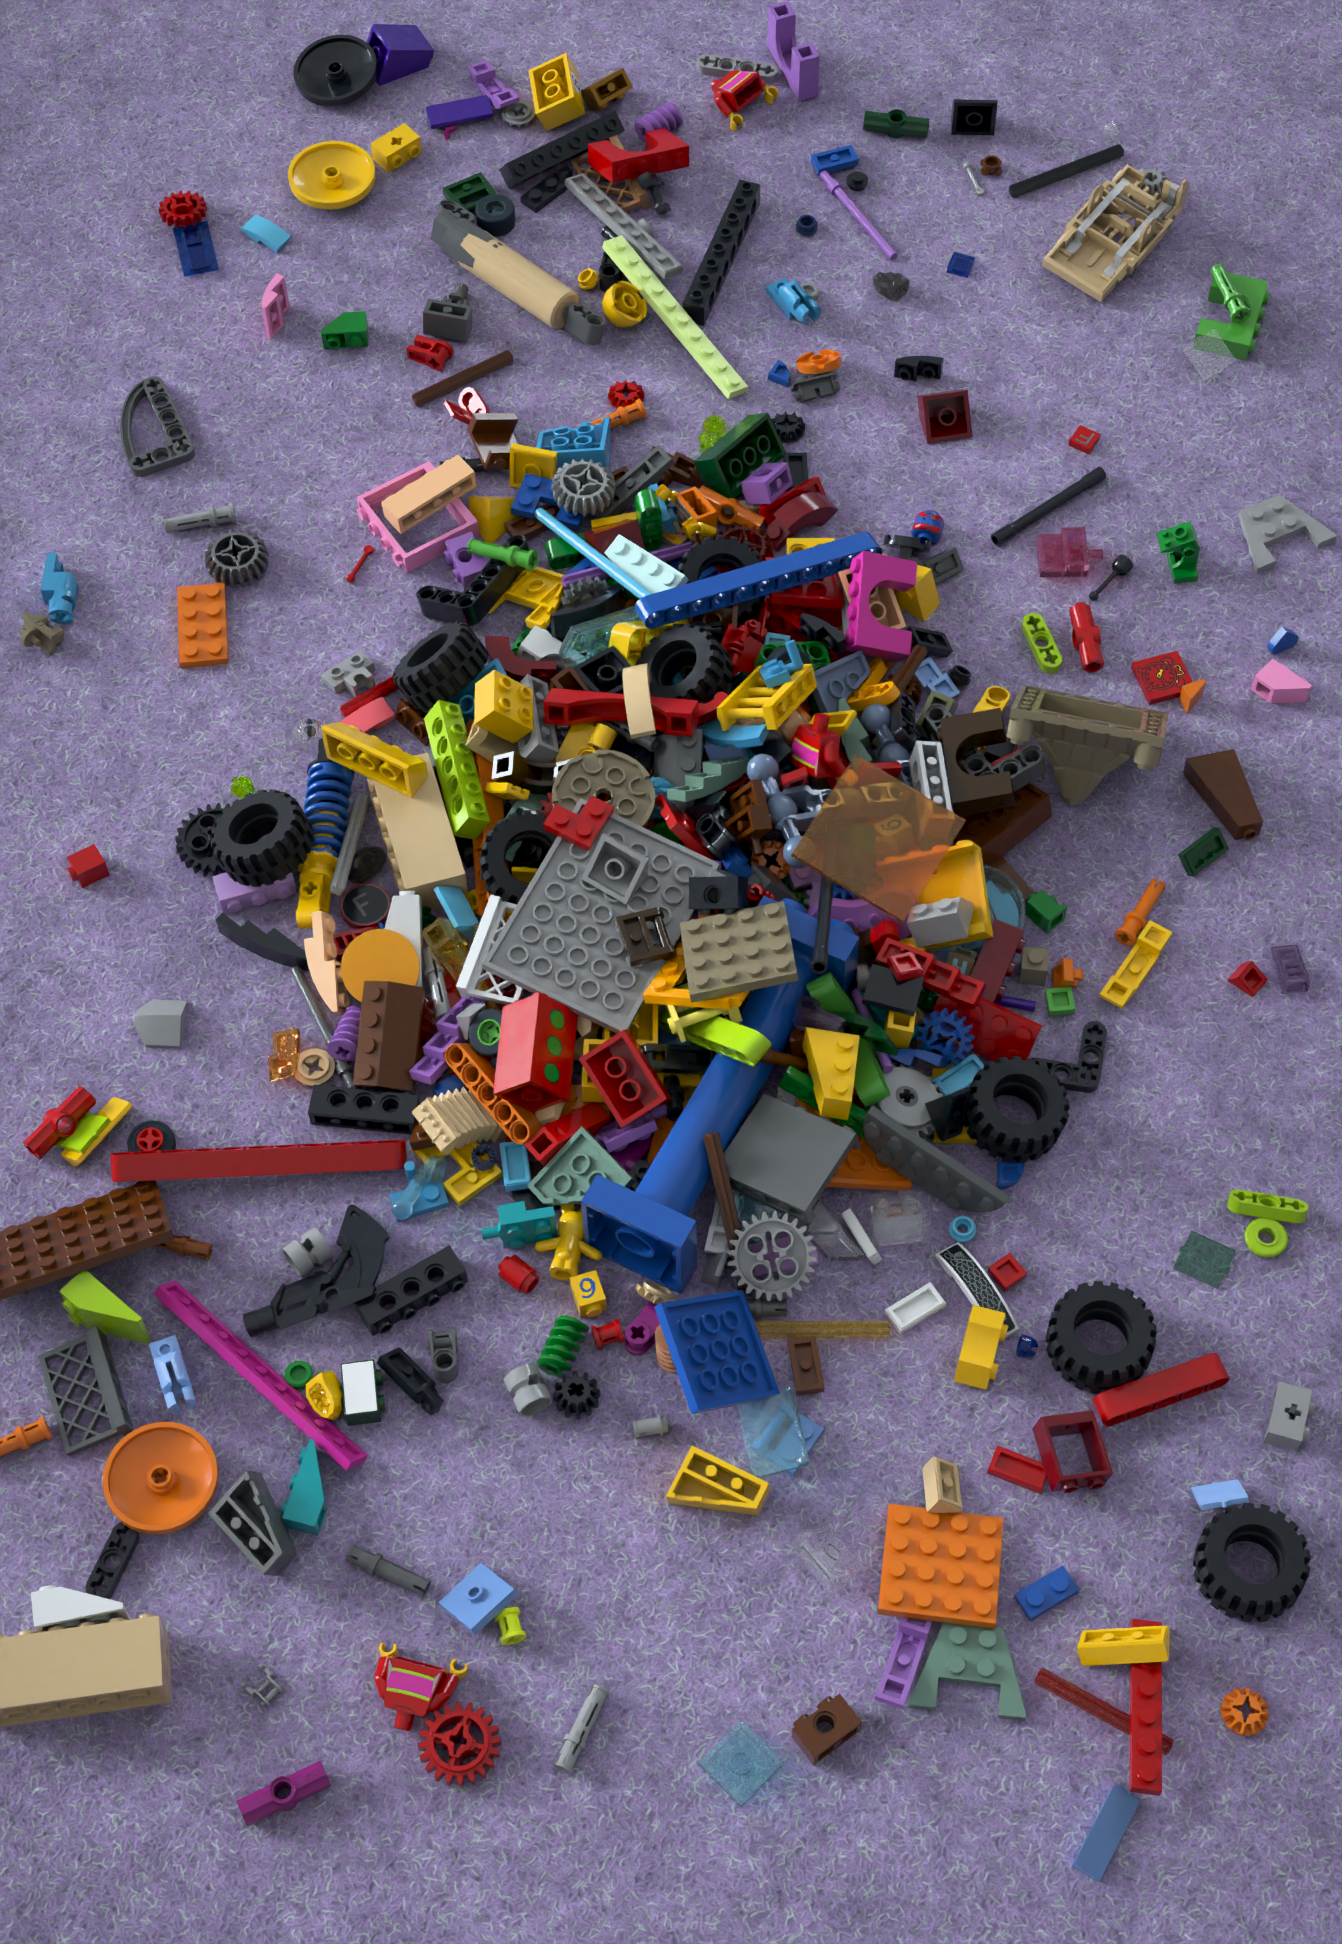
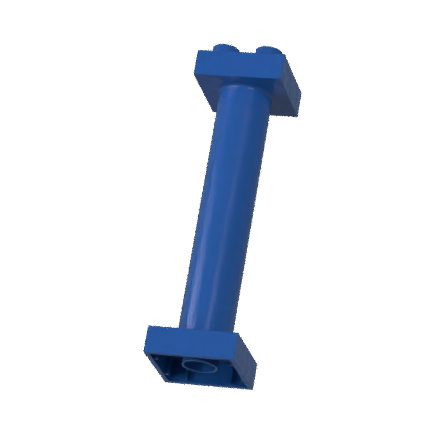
M763 896L758 906L778 901ZM787 898L781 899L779 902L784 901L799 981L754 990L740 1013L742 1021L738 1022L740 1025L760 1032L771 1042L772 1046L770 1048L782 1053L790 1041V1033L800 1024L811 1003L814 1002L807 989V983L830 971L847 996L851 998L850 993L855 990L859 948V937L855 935L853 929L840 920L831 919L827 971L823 974L814 973L811 970V961L815 945L817 918L808 915L806 909L801 904ZM717 1053L636 1191L634 1192L607 1178L596 1175L581 1200L585 1243L599 1250L602 1253V1257L677 1293L683 1294L697 1269V1221L690 1218L689 1215L712 1177L703 1137L708 1133L718 1132L723 1152H725L776 1065L758 1062L755 1066H750Z

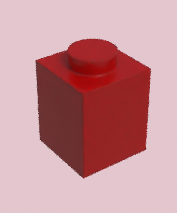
M95 844L67 857L70 867L66 868L71 880L73 882L78 881L82 888L109 876L106 863Z

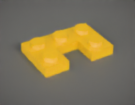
M470 1141L468 1145L464 1144L463 1148L460 1147L459 1149L454 1147L451 1154L441 1153L437 1146L415 1151L411 1147V1151L427 1169L447 1155H450L461 1167V1171L443 1183L444 1189L459 1207L503 1176L501 1169L496 1164L488 1171H480L474 1167L471 1153L477 1145L480 1146L477 1142L473 1144ZM487 1154L484 1156L479 1155L480 1162L489 1160V1156Z

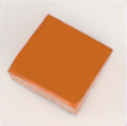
M1205 679L1182 686L1179 701L1186 713H1189L1203 696L1206 684Z

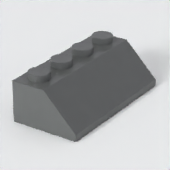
M695 729L692 737L667 735L665 733L656 736L659 737L660 741L654 751L653 777L664 778L673 784L674 787L685 786V775L703 772L705 738L702 729ZM673 800L675 802L673 805L683 814L693 800L687 802ZM691 816L695 821L694 826L696 827L698 819ZM665 819L656 820V825L663 822Z

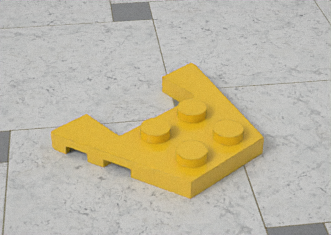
M538 566L532 572L526 569L523 570L487 614H491L504 600H508L535 609L525 619L526 626L533 629L536 625L546 630L551 622L550 614L556 612L561 603V597L565 596L564 587L561 582V578L564 575Z

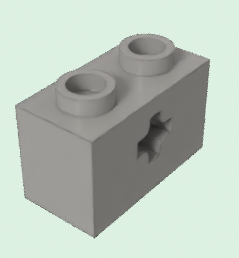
M1281 1381L1278 1382L1273 1395L1264 1443L1293 1451H1298L1301 1443H1307L1310 1427L1305 1425L1307 1417L1312 1418L1315 1401H1311L1313 1390ZM1289 1414L1293 1415V1420L1289 1419Z

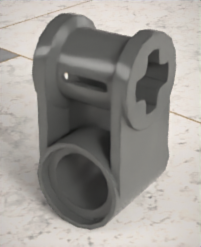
M456 1327L439 1332L428 1330L429 1350L435 1378L442 1383H450L457 1378L459 1373ZM442 1364H451V1366L448 1368H440Z

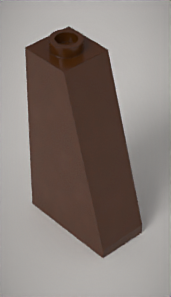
M1231 749L1186 758L1183 770L1184 776L1235 840L1243 838L1249 840L1258 836L1263 820L1235 750Z

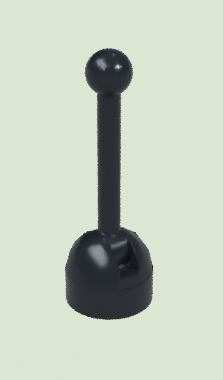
M1119 555L1112 564L1113 573L1096 591L1089 594V599L1096 601L1099 593L1116 575L1124 576L1133 569L1132 561L1125 555Z

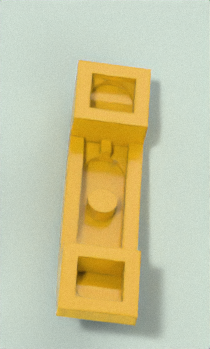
M1149 920L1137 938L1135 946L1116 974L1111 976L1100 992L1099 997L1122 1009L1133 997L1155 965L1173 932Z

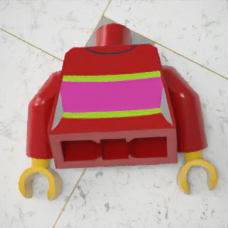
M732 70L721 79L713 80L711 84V89L714 92L713 99L724 116L730 118V129L733 131H737L736 123L743 127V117L739 114H734V112H739L763 92H765V102L772 104L774 98L777 99L778 89L774 86H766L767 83L760 77L759 72Z
M816 713L813 724L799 725L796 733L791 737L792 764L798 768L805 767L807 773L816 778L839 777L837 779L839 785H846L848 788H851L858 782V778L853 771H847L840 760V737L828 729L830 716Z
M383 1642L379 1645L381 1657L377 1663L374 1681L380 1698L384 1700V1707L398 1710L394 1727L411 1731L415 1715L425 1717L430 1712L438 1711L451 1698L459 1680L465 1678L468 1665L466 1663L463 1670H455L457 1659H453L450 1663V1673L447 1674V1668L398 1656V1649L395 1643L390 1652H385L386 1646Z

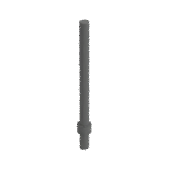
M295 966L291 969V973L328 1047L333 1033L300 966ZM334 1059L336 1063L335 1069L339 1077L343 1078L347 1088L354 1086V1070L350 1062Z

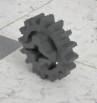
M587 576L585 581L578 578L577 584L570 583V590L564 589L565 596L561 597L562 607L569 606L574 609L603 596V590L610 586H608L606 580L601 582L598 576L594 580Z

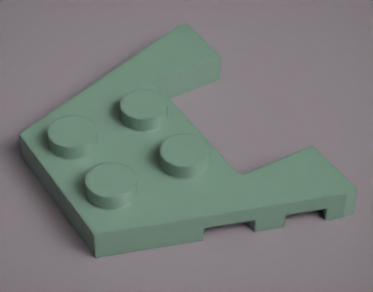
M943 1622L909 1700V1708L935 1711L938 1680L999 1687L998 1718L1025 1721L1026 1711L1003 1628L995 1627V1629Z

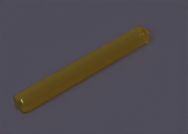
M754 1321L760 1338H805L812 1336L816 1338H887L890 1336V1323L888 1321Z

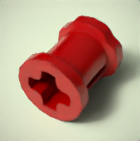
M618 1318L614 1319L613 1323L604 1326H591L597 1350H601L604 1345L617 1341L619 1343L625 1342Z

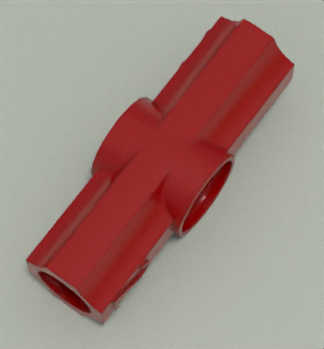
M1079 602L1069 609V616L1073 627L1072 641L1074 649H1078L1082 669L1088 673L1097 672L1104 666L1100 648V629L1094 624L1090 605L1085 604V602Z
M79 1086L58 1108H52L46 1112L43 1123L23 1142L25 1148L40 1160L62 1137H69L75 1132L77 1122L96 1104V1099L85 1088ZM62 1119V1123L58 1126V1122Z

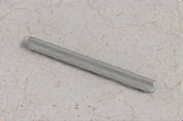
M362 792L358 793L355 798L330 886V892L337 896L342 895L345 890L370 800L369 795H364Z

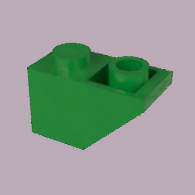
M366 311L343 312L322 329L323 348L337 349L368 346Z

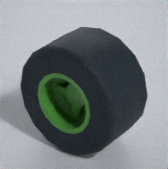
M483 1010L474 1017L470 1024V1043L474 1050L481 1055L497 1058L502 1018L501 1010Z

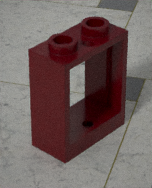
M1093 1410L1040 1417L1032 1428L1051 1492L1062 1491L1063 1493H1071L1084 1487H1089L1090 1490L1099 1489L1105 1486L1107 1480L1112 1476V1467ZM1081 1433L1093 1472L1063 1476L1051 1437Z

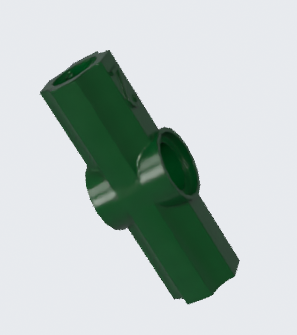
M899 109L891 110L888 113L865 111L863 130L885 132L891 138H901L904 135L927 138L930 119L906 116V113Z

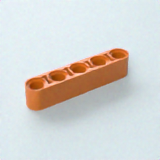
M454 1043L447 1047L445 1051L447 1064L514 1143L525 1144L543 1127L532 1112L496 1095L494 1097L496 1069L484 1055L474 1050L471 1043Z

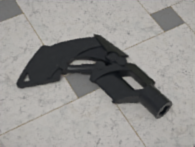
M348 1206L336 1242L338 1246H341L342 1252L331 1265L328 1272L320 1270L315 1275L287 1285L284 1283L271 1300L270 1305L243 1314L244 1324L249 1336L252 1338L277 1328L284 1329L314 1318L318 1313L322 1314L328 1311L327 1315L371 1296L377 1290L374 1285L382 1267L385 1243L390 1238L387 1231L357 1206ZM353 1257L354 1263L352 1267L350 1268L348 1273L339 1282L335 1284L341 1272L343 1271V1267L347 1262L348 1258ZM307 1300L304 1307L282 1314L284 1308Z

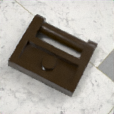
M661 907L616 917L631 967L661 959L671 960L677 956L675 946L671 945L663 921L665 916ZM646 922H653L661 947L654 949Z

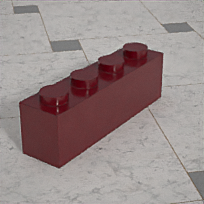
M994 919L992 924L993 937L985 940L970 975L974 979L985 982L986 989L981 997L994 1003L996 1000H1002L1006 990V986L1003 985L1006 976L1011 978L1016 967V963L1013 962L1015 954H1021L1026 943V939H1023L1024 930Z

